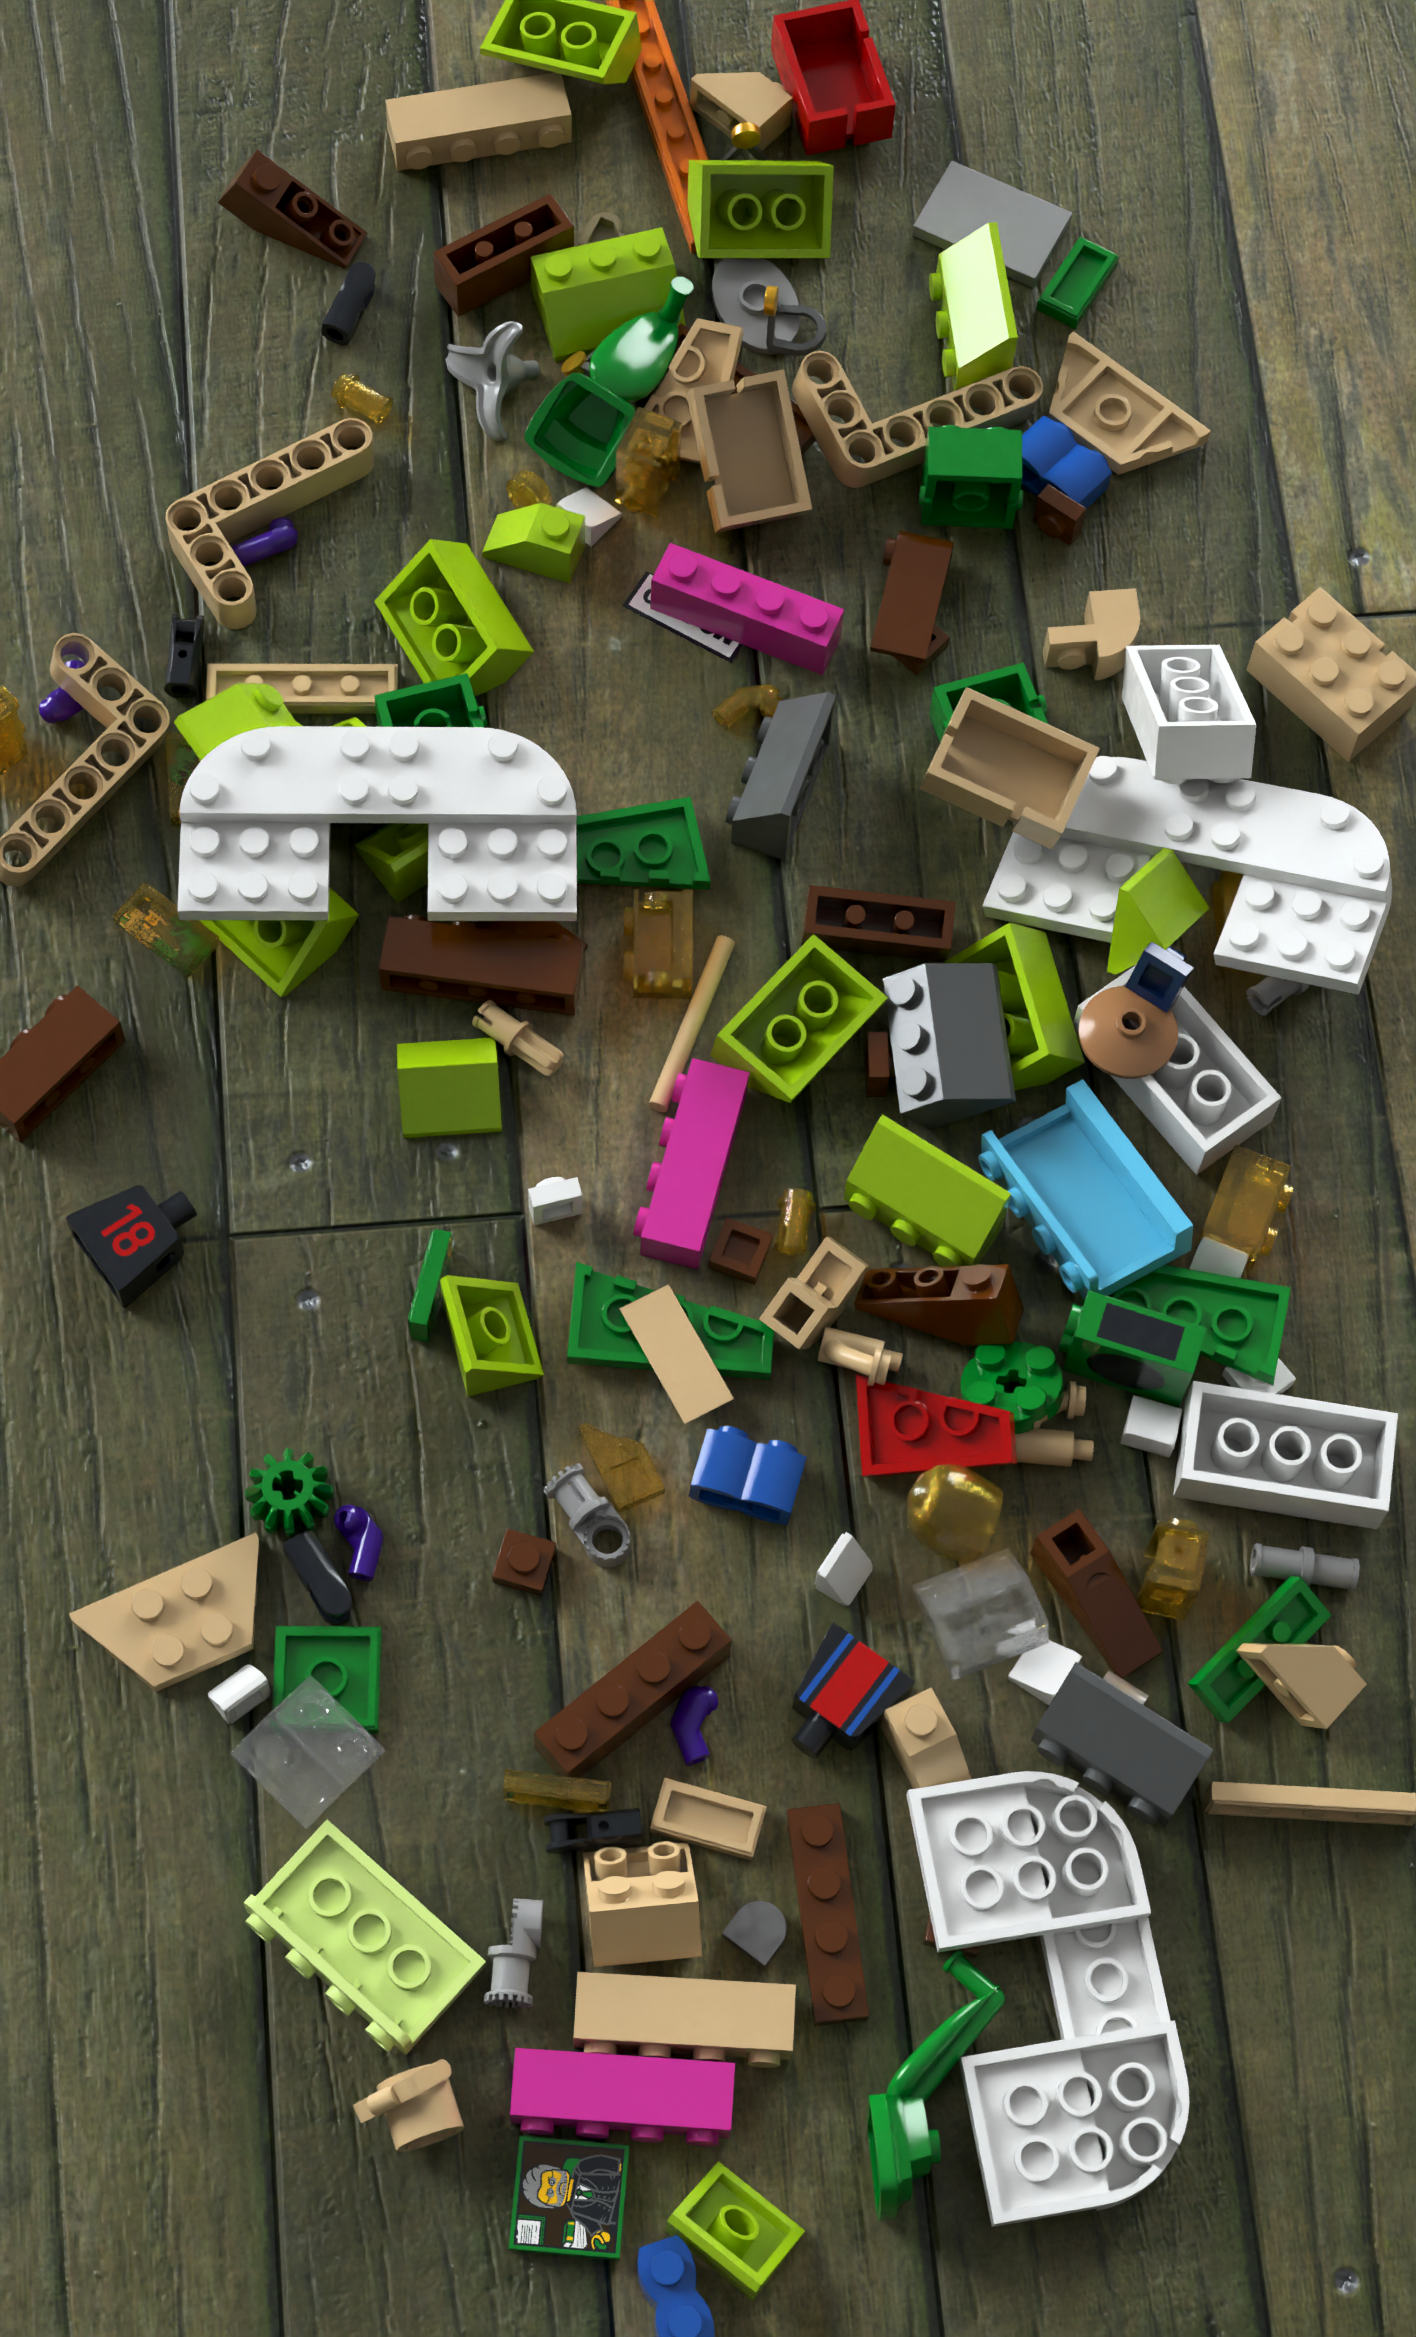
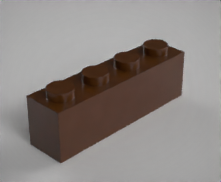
M406 915L402 918L389 916L378 969L382 990L476 1003H485L488 1000H492L498 1006L575 1016L584 967L583 942L574 941L571 937L561 934L541 937L526 935L525 932L515 928H502L496 931L481 929L472 923L464 921L444 924L430 922L428 919L418 915Z
M699 1601L695 1602L534 1732L535 1749L557 1776L581 1778L680 1698L686 1689L696 1685L730 1657L732 1639ZM562 1780L567 1788L572 1785V1782Z

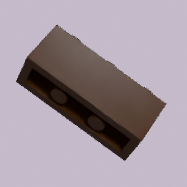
M550 193L434 251L435 285L459 317L531 281L530 256L574 247V225Z
M809 885L805 902L801 946L814 934L833 950L944 962L951 951L956 902Z
M78 985L67 995L63 994L54 999L48 1006L45 1016L32 1029L26 1028L21 1031L12 1041L10 1050L0 1059V1126L20 1143L126 1042L121 1022Z

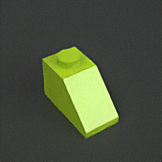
M544 503L497 514L482 551V557L570 584L585 548V516Z

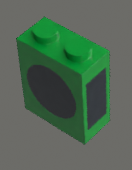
M1088 1290L1083 1307L1073 1304L1058 1351L1067 1353L1062 1370L1179 1408L1194 1374L1207 1328Z

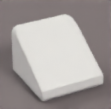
M587 487L563 498L556 504L557 508L585 516V543L591 547L622 517L621 512Z
M1202 1237L1189 1269L1241 1278L1249 1255L1213 1239Z
M1133 1395L1120 1444L1170 1458L1176 1443L1183 1409Z
M847 1532L845 1534L842 1533L818 1569L815 1581V1589L846 1607L851 1604L873 1569L871 1560L851 1534Z
M1035 1634L1007 1679L1047 1705H1050L1075 1662L1079 1664L1083 1656Z
M248 1664L210 1690L208 1698L227 1724H232L270 1697L271 1691L264 1674Z

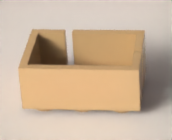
M784 370L743 377L736 385L737 394L730 395L736 389L734 379L693 387L687 394L704 482L714 481V486L707 491V497L715 533L801 516L812 510Z
M1321 587L1294 608L1290 613L1289 619L1285 617L1255 642L1246 669L1348 762L1413 706L1416 698V671L1393 651L1385 656L1382 653L1385 644Z
M966 687L919 789L1001 827L1005 825L1007 820L1013 821L1015 825L1012 832L1052 849L1065 829L1100 748Z

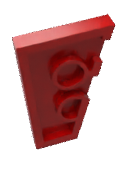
M856 1374L862 1476L872 1478L1017 1465L1014 1413L885 1382V1385L874 1383V1386L867 1385L869 1377Z

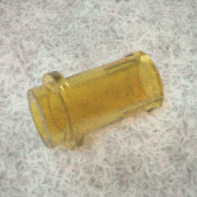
M342 373L336 380L331 392V397L337 400V406L341 408L348 406L372 419L376 424L383 423L393 405V398L387 397L360 382V376L356 373L351 375Z
M788 1188L783 1191V1197L778 1198L777 1206L781 1209L777 1242H775L774 1248L776 1251L797 1255L798 1249V1254H806L810 1213L816 1211L817 1205L812 1201L813 1194L804 1189Z

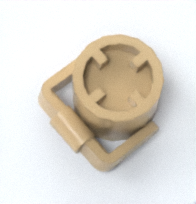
M444 2059L396 2074L376 2086L377 2092L352 2105L361 2123L375 2116L385 2114L397 2152H407L435 2144L456 2135L465 2128L449 2081L452 2073L451 2067Z

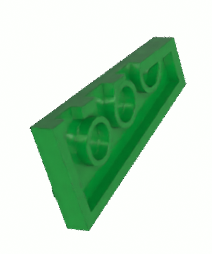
M691 797L577 816L578 884L710 890V876Z
M576 1262L567 1364L654 1371L622 1315L620 1308L655 1290L639 1286L637 1281L617 1275L614 1278L593 1271V1267ZM674 1293L721 1376L770 1380L773 1329L762 1321L713 1305L710 1308L686 1301L685 1296Z
M1163 1265L1108 1295L1124 1302L1206 1327L1207 1331L1199 1355L1272 1386L1274 1385L1291 1287ZM1081 1296V1305H1084L1085 1300Z

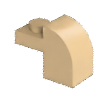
M1136 588L1090 591L1084 612L1085 625L1048 627L1043 647L1045 668L1060 667L1071 670L1091 664L1094 681L1106 679L1122 670L1125 663L1126 646L1135 645L1140 625V611Z
M826 1237L797 1278H787L759 1320L798 1349H807L815 1344L824 1335L825 1328L831 1327L846 1308L843 1306L871 1266L833 1238Z

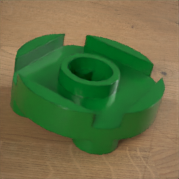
M1026 1342L978 1346L975 1351V1357L965 1366L960 1381L962 1400L1014 1413L1015 1434L1033 1430V1423L1041 1420L1046 1415L1048 1420L1051 1419L1060 1409L1064 1398L1062 1371L1056 1362L1053 1350L1046 1346H1036ZM1010 1382H1018L1025 1385V1387L1019 1386L1015 1388L1014 1393H1005L1003 1385Z

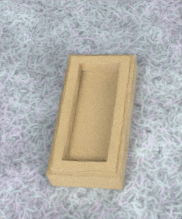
M664 1778L651 1822L650 1833L682 1842H689V1844L752 1861L767 1806Z

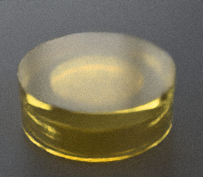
M521 470L506 484L507 495L517 509L538 503L552 504V495L548 486L533 472Z

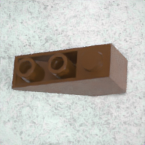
M258 149L237 171L217 202L253 230L344 269L367 235L365 230Z
M1009 1264L871 1269L866 1272L854 1302L855 1308L963 1345L1013 1344L1024 1312Z
M1080 1509L1036 1536L1030 1552L1031 1556L1117 1676L1123 1679L1163 1653L1157 1638L1110 1550Z

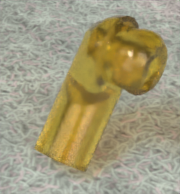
M771 684L740 687L713 709L711 714L718 725L727 729L748 710L759 708L764 717H773L779 701H782L783 698L778 695L780 690Z

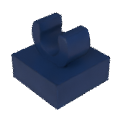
M1151 942L1144 949L1125 987L1167 1013L1175 1005L1194 967L1184 962L1187 956L1172 946L1165 950Z

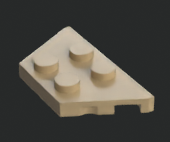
M1073 331L1069 335L1048 418L1065 424L1073 433L1077 444L1089 450L1099 452L1106 459L1112 471L1120 475L1203 446L1209 440L1210 429Z
M253 1533L69 1613L71 1620L78 1630L84 1631L104 1647L109 1655L135 1672L137 1677L155 1692L254 1649V1617L258 1592L257 1573L261 1548L258 1535Z

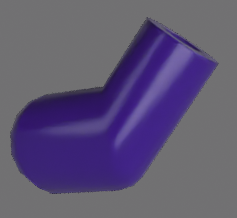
M286 517L275 518L269 524L268 532L233 545L232 549L243 567L292 549L298 539V532L294 529L293 522Z
M71 660L64 663L66 666L74 669L85 666V663L80 660ZM61 687L51 692L39 704L40 716L50 724L66 721L84 709Z
M351 1504L343 1505L334 1515V1524L354 1549L348 1575L361 1581H373L383 1544V1532L369 1513L362 1507Z
M694 1685L686 1689L682 1693L670 1720L672 1732L686 1766L698 1764L710 1757L700 1727L706 1715H710L712 1711L717 1709L718 1697L716 1692L708 1686L700 1687Z

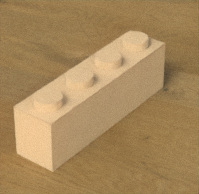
M555 72L385 100L387 129L397 171L423 169L431 165L455 161L467 162L474 158L498 154L510 155L517 151L541 147L553 148L560 144L572 143V114L562 74Z
M578 1972L573 2047L584 2048L585 2053L614 2055L617 2054V2050L639 2051L638 2056L671 2058V2053L693 2054V2060L726 2062V2056L748 2058L747 2064L749 2066L761 2068L779 2067L780 2060H790L793 2052L796 1985Z

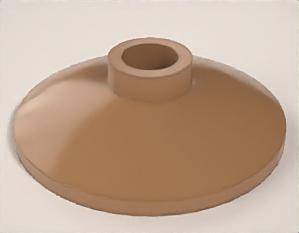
M1117 986L1100 992L1089 1001L1079 1021L1078 1035L1085 1055L1097 1068L1115 1077L1136 1079L1152 1075L1168 1063L1177 1045L1178 1026L1171 1009L1166 1013L1125 986ZM1132 1020L1139 1024V1028L1129 1030L1123 1026L1122 1021Z

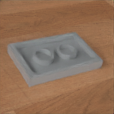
M951 161L913 225L912 235L946 250L985 224L997 222L1007 277L1034 288L1071 223L1072 212Z

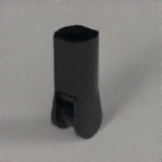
M357 262L350 267L341 286V291L336 295L322 323V335L333 343L340 345L349 344L364 314V310L375 293L374 282L376 272L369 263Z
M175 613L172 615L164 686L166 694L171 697L193 698L196 696L205 630L204 615H197L196 620L180 619V615ZM179 637L194 638V643L179 642Z
M312 1529L294 1536L283 1544L284 1554L306 1591L310 1592V1597L324 1621L331 1625L343 1624L351 1615L352 1596L350 1591L336 1572L334 1565Z
M639 1808L586 1813H557L544 1817V1825L550 1826L551 1843L546 1845V1852L550 1854H563L605 1847L642 1845ZM587 1824L588 1838L572 1839L571 1825Z

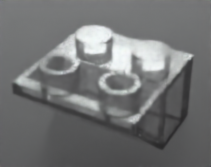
M1009 1548L912 1585L914 1594L952 1681L1049 1643V1622L1028 1575Z
M310 1675L275 1707L230 1754L307 1830L368 1770L386 1749Z

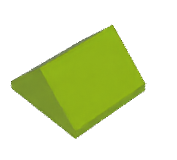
M389 823L354 845L358 854L397 903L428 884L429 823Z
M1164 847L1119 888L1107 972L1116 975L1136 965L1144 949L1151 942L1166 950L1210 909L1173 850Z
M493 1038L397 1044V1068L403 1138L502 1132L496 1040Z
M446 1275L440 1279L442 1305L467 1397L528 1382L544 1375L518 1283Z
M719 2161L667 2220L665 2230L671 2236L678 2235L694 2255L752 2302L805 2232L803 2228Z

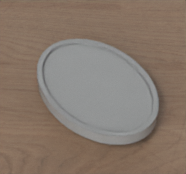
M724 258L717 265L712 280V301L720 322L743 328L744 335L741 345L759 354H776L770 352L766 345L768 316L764 315L766 288L768 285L779 288V304L799 305L792 285L786 276L765 258ZM776 312L775 337L794 342L799 331L800 316Z

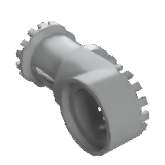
M577 1463L575 1466H567L564 1469L565 1474L562 1471L558 1472L560 1478H557V1476L551 1478L552 1481H549L547 1486L544 1487V1493L549 1499L555 1498L570 1517L569 1526L585 1546V1551L594 1564L604 1568L622 1564L628 1558L631 1550L630 1531L627 1524L606 1497H599L584 1478L585 1469L580 1463ZM614 1530L623 1539L621 1547L610 1554H604L595 1549L593 1545L594 1537L600 1531Z
M513 1898L510 1945H497L488 1948V1957L493 1960L491 1989L484 1994V2003L498 2008L502 2007V2003H504V2008L508 2009L509 2003H512L513 2009H522L533 2006V1997L528 1994L530 1963L536 1960L537 1949H540L543 1900Z

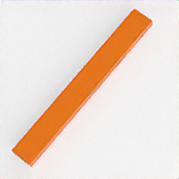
M605 0L607 6L637 12L642 51L630 75L690 252L695 253L697 251L687 207L689 160L709 159L654 0Z

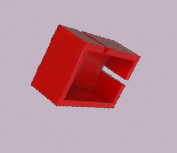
M848 0L774 15L771 52L782 85L789 95L793 97L792 114L806 155L845 148V142L848 139H851L853 146L892 138L896 104L873 38L869 37V27L860 1Z

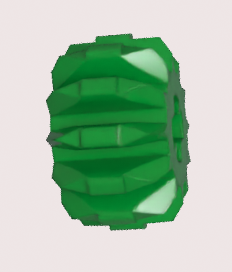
M287 1447L283 1452L284 1461L277 1462L271 1454L264 1456L263 1459L267 1471L251 1468L249 1476L255 1485L245 1489L246 1501L254 1503L249 1510L254 1521L265 1519L264 1527L267 1533L273 1534L283 1524L286 1537L293 1538L296 1533L295 1525L302 1523L306 1531L315 1530L312 1515L320 1518L328 1517L330 1513L329 1506L324 1501L334 1497V1489L332 1485L324 1483L329 1477L327 1467L324 1465L313 1467V1454L307 1452L298 1461H295L293 1450ZM294 1486L296 1488V1491H294L295 1498L284 1500V1488Z

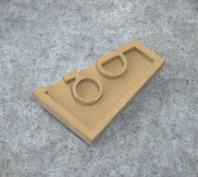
M696 319L668 366L669 371L655 395L652 394L645 405V412L633 430V435L627 449L701 464L687 394L693 387L734 379L744 335L742 327Z

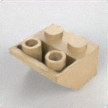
M662 1841L645 1847L624 1849L605 1847L598 1851L583 1853L594 1967L702 1957L699 1900L689 1842L673 1843Z

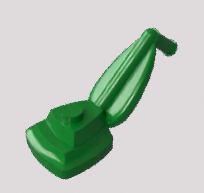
M681 276L673 278L667 300L659 312H650L637 316L610 333L597 346L590 358V377L582 373H572L557 384L546 396L534 413L524 435L528 445L544 461L572 479L591 486L600 487L610 480L626 453L633 435L636 410L629 402L647 397L665 376L668 366L672 361L678 341L679 330L677 324L681 319L680 313L687 297L691 295L693 290V284L690 280Z
M960 1949L950 1956L942 1970L946 1974H952L978 1999L956 2011L924 2040L896 2071L886 2093L868 2095L866 2121L878 2222L895 2220L901 2205L911 2200L912 2182L929 2174L931 2164L941 2163L938 2129L928 2130L924 2103L1005 2003L1006 1998L1000 1990L1001 1986L993 1984L964 1957V1952Z

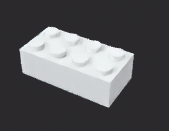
M1220 645L1126 646L1122 700L1154 780H1161L1169 784H1182L1188 779H1209L1216 783H1231L1236 779L1251 778L1256 723Z
M1135 966L1078 1005L1073 1022L1078 1038L1079 1021L1089 1001L1106 989L1126 986ZM1184 986L1175 1005L1171 1008L1178 1026V1041L1168 1063L1159 1071L1142 1078L1125 1079L1112 1075L1111 1077L1190 1169L1198 1175L1273 1120L1282 1097ZM1132 1020L1122 1021L1123 1026L1129 1030L1139 1028V1024Z
M1193 1381L1184 1400L1173 1497L1377 1529L1389 1511L1398 1413Z

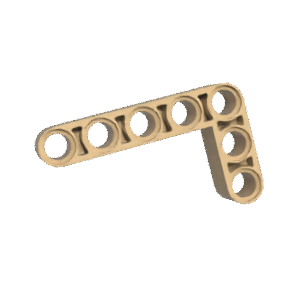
M814 351L806 355L792 385L794 399L835 476L842 484L853 488L866 486L923 463L928 426L933 427L931 423H938L942 426L957 425L961 428L987 429L990 427H1003L1008 429L1022 423L1029 417L1043 392V383L1036 371L1024 366L1013 367L872 424L841 364L835 356L828 352ZM809 376L818 377L825 384H816L811 381ZM1010 391L1018 392L1024 397V400L1016 398ZM971 407L981 409L985 415L975 413ZM830 415L839 416L845 421V424L836 423L830 418ZM891 439H899L902 442H904V444L907 447H899L895 445L891 441ZM850 455H859L867 463H858Z
M355 418L341 420L207 485L169 506L165 519L171 548L214 617L222 626L236 630L245 628L253 622L257 611L252 580L229 543L271 523L275 518L283 517L369 474L374 467L375 461L373 435L370 427L364 421ZM351 447H358V448H359V449H356V450H347V448H351ZM318 467L315 470H306V468ZM269 487H277V489L274 490H265ZM228 507H237L236 509L230 511L223 510ZM187 527H195V529L190 531L182 530ZM209 562H218V564L213 566L204 565ZM231 597L241 598L240 600L234 602L226 601L228 598Z
M66 634L57 641L54 646L49 670L56 684L107 729L0 838V881L9 886H20L29 882L160 747L169 726V713L163 703L83 634ZM69 654L77 655L85 662V666L77 669L70 668L63 663L61 658ZM105 686L113 687L121 694V698L115 701L106 700L100 696L98 689ZM140 718L149 719L157 726V731L153 733L141 732L134 725V721ZM107 751H116L124 757L126 763L121 766H111L103 760L101 754ZM74 784H84L92 790L94 796L85 800L78 799L71 794L69 787ZM43 817H51L58 821L61 830L55 833H46L37 826L36 821ZM12 850L20 851L25 854L29 863L22 867H14L5 861L3 855Z

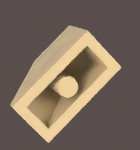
M760 72L696 74L691 78V109L730 138L731 131L736 125L745 122L754 123L759 127L761 136L757 146L763 151L791 125L793 97L789 95L784 86L777 82H772Z
M1243 1643L1236 1650L1301 1726L1327 1729L1367 1685L1354 1670L1357 1667L1355 1660L1344 1649L1336 1645Z
M932 1687L884 1710L880 1727L913 1789L972 1779L957 1734Z

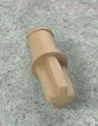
M492 1000L486 1001L478 1009V1012L484 1015L482 1019L475 1015L472 1021L473 1026L503 1045L504 1053L509 1056L517 1055L545 1076H552L563 1063V1052L532 1031L533 1026L528 1021H518L498 1007Z

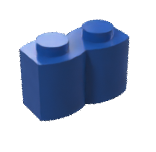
M1042 416L1022 434L1021 486L1027 491L1038 496L1049 484L1087 509L1107 490L1112 475L1108 462L1099 452L1089 450L1077 444L1073 433L1065 424Z
M721 1426L718 1430L707 1429L691 1482L689 1497L714 1507L739 1511L763 1521L788 1525L807 1457L797 1453L798 1449L794 1445L784 1441L770 1440L768 1444L756 1443L748 1439L746 1432L735 1427Z
M678 2235L640 2247L637 2260V2277L644 2297L656 2310L654 2324L656 2337H715L714 2322L710 2309L702 2296L695 2290V2263L684 2241Z

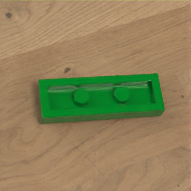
M1290 1576L1187 1684L1219 1722L1229 1723L1265 1686L1264 1682L1236 1650L1243 1643L1305 1644L1332 1615L1301 1577Z

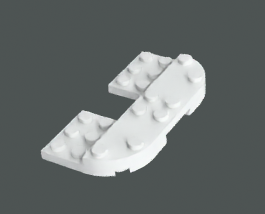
M277 726L259 728L234 736L208 753L192 772L182 794L179 811L181 820L177 910L179 920H329L331 823H429L428 921H577V814L573 790L561 767L546 751L530 740L511 732L482 727Z
M1099 756L1096 757L1062 835L1052 849L1017 833H1012L982 905L985 917L1111 943L1119 888L1165 847L1173 850L1180 862L1244 874L1214 951L1215 965L1359 995L1390 909L1392 879L1387 847L1380 832L1363 813L1341 800L1317 793L1243 779H1236L1231 783H1216L1209 779H1188L1182 784H1169L1161 780H1154L1147 761L1125 757Z
M1024 1771L910 1789L906 1794L937 1953L1040 1936L1061 2040L964 2056L959 2060L992 2227L1092 2209L1099 2211L1131 2199L1149 2186L1168 2165L1181 2143L1189 2113L1187 2074L1175 2020H1170L1148 1919L1151 1909L1135 1843L1123 1820L1106 1801L1102 1803L1092 1794L1078 1787L1079 1783L1074 1780L1045 1772Z

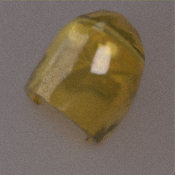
M937 1465L920 1474L907 1495L908 1528L921 1544L938 1555L957 1561L976 1560L985 1551L996 1528L1003 1503V1489L973 1469L961 1465Z

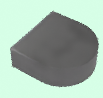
M754 1901L744 1905L723 1930L721 1937L765 1969L784 1942L786 1921L781 1911L773 1904L764 1901Z

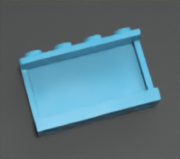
M1083 1079L1066 1088V1104L1000 1139L991 1130L982 1134L981 1154L978 1156V1160L984 1174L990 1181L997 1180L1003 1189L1012 1193L1008 1206L1017 1218L1024 1216L1032 1227V1235L1040 1251L1044 1255L1051 1253L1059 1264V1272L1067 1288L1072 1293L1078 1291L1084 1300L1088 1290L1108 1296L1191 1251L1193 1224Z

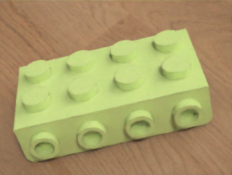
M328 1819L256 1896L251 1894L244 1901L246 1911L250 1914L245 1921L247 1925L265 1942L270 1943L275 1937L289 1949L290 1952L285 1956V1959L306 1979L309 1980L314 1973L330 1987L325 1992L327 1998L347 2016L355 2009L370 2023L365 2029L366 2033L387 2052H390L395 2046L406 2056L486 1967V1961Z

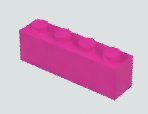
M669 543L651 579L650 609L820 675H824L841 639L844 609L673 543Z
M692 1058L688 1074H678L672 1095V1102L679 1103L675 1119L666 1117L659 1141V1146L666 1148L662 1163L653 1162L648 1177L646 1191L654 1192L650 1207H640L633 1235L641 1237L640 1255L699 1269L747 1097L750 1072Z
M515 2048L510 2121L514 2124H521V2132L535 2135H551L554 2132V2126L576 2128L575 2135L583 2138H608L609 2130L629 2131L631 2132L630 2139L639 2142H663L664 2134L686 2135V2144L717 2146L719 2138H729L731 2133L735 2063Z

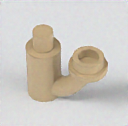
M826 1327L817 1361L868 1375L867 1385L874 1386V1383L885 1385L888 1371L899 1372L903 1353L884 1349L885 1341Z
M1069 1381L1067 1390L1064 1391L1062 1405L1057 1413L1065 1411L1066 1419H1073L1074 1416H1084L1086 1386L1076 1385V1381ZM1047 1415L1033 1423V1430L1015 1434L1018 1463L1071 1467L1073 1459L1092 1461L1093 1440L1074 1439V1431L1040 1428L1041 1424L1048 1419Z

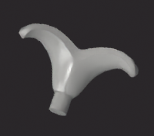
M513 321L505 322L492 330L485 338L482 348L448 344L449 354L445 359L449 372L458 380L476 390V411L479 423L489 438L495 441H505L508 438V434L502 426L500 416L501 405L505 395L518 387L524 379H536L540 373L537 361H522L518 357L509 354L511 347L523 333L522 325Z

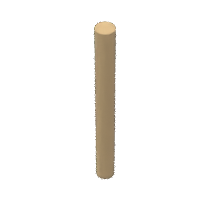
M719 935L716 938L648 1105L656 1111L666 1112L669 1107L677 1076L679 1073H683L728 963L735 942L727 936Z

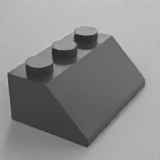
M825 692L779 701L773 718L764 717L757 737V743L762 745L758 757L749 756L741 779V783L746 784L742 797L733 796L727 812L725 823L732 825L731 844L785 861L831 742L836 703L835 694Z
M925 963L883 978L884 992L888 997L886 1008L901 1115L932 1130L1016 1102L996 965L992 963Z
M1077 1662L1071 1668L1031 1738L1032 1742L1039 1745L1037 1751L1045 1759L1058 1766H1064L1065 1763L1084 1774L1082 1780L1096 1792L1106 1796L1110 1793L1115 1794L1129 1803L1127 1809L1135 1817L1150 1825H1154L1157 1821L1164 1827L1170 1821L1213 1752V1749Z

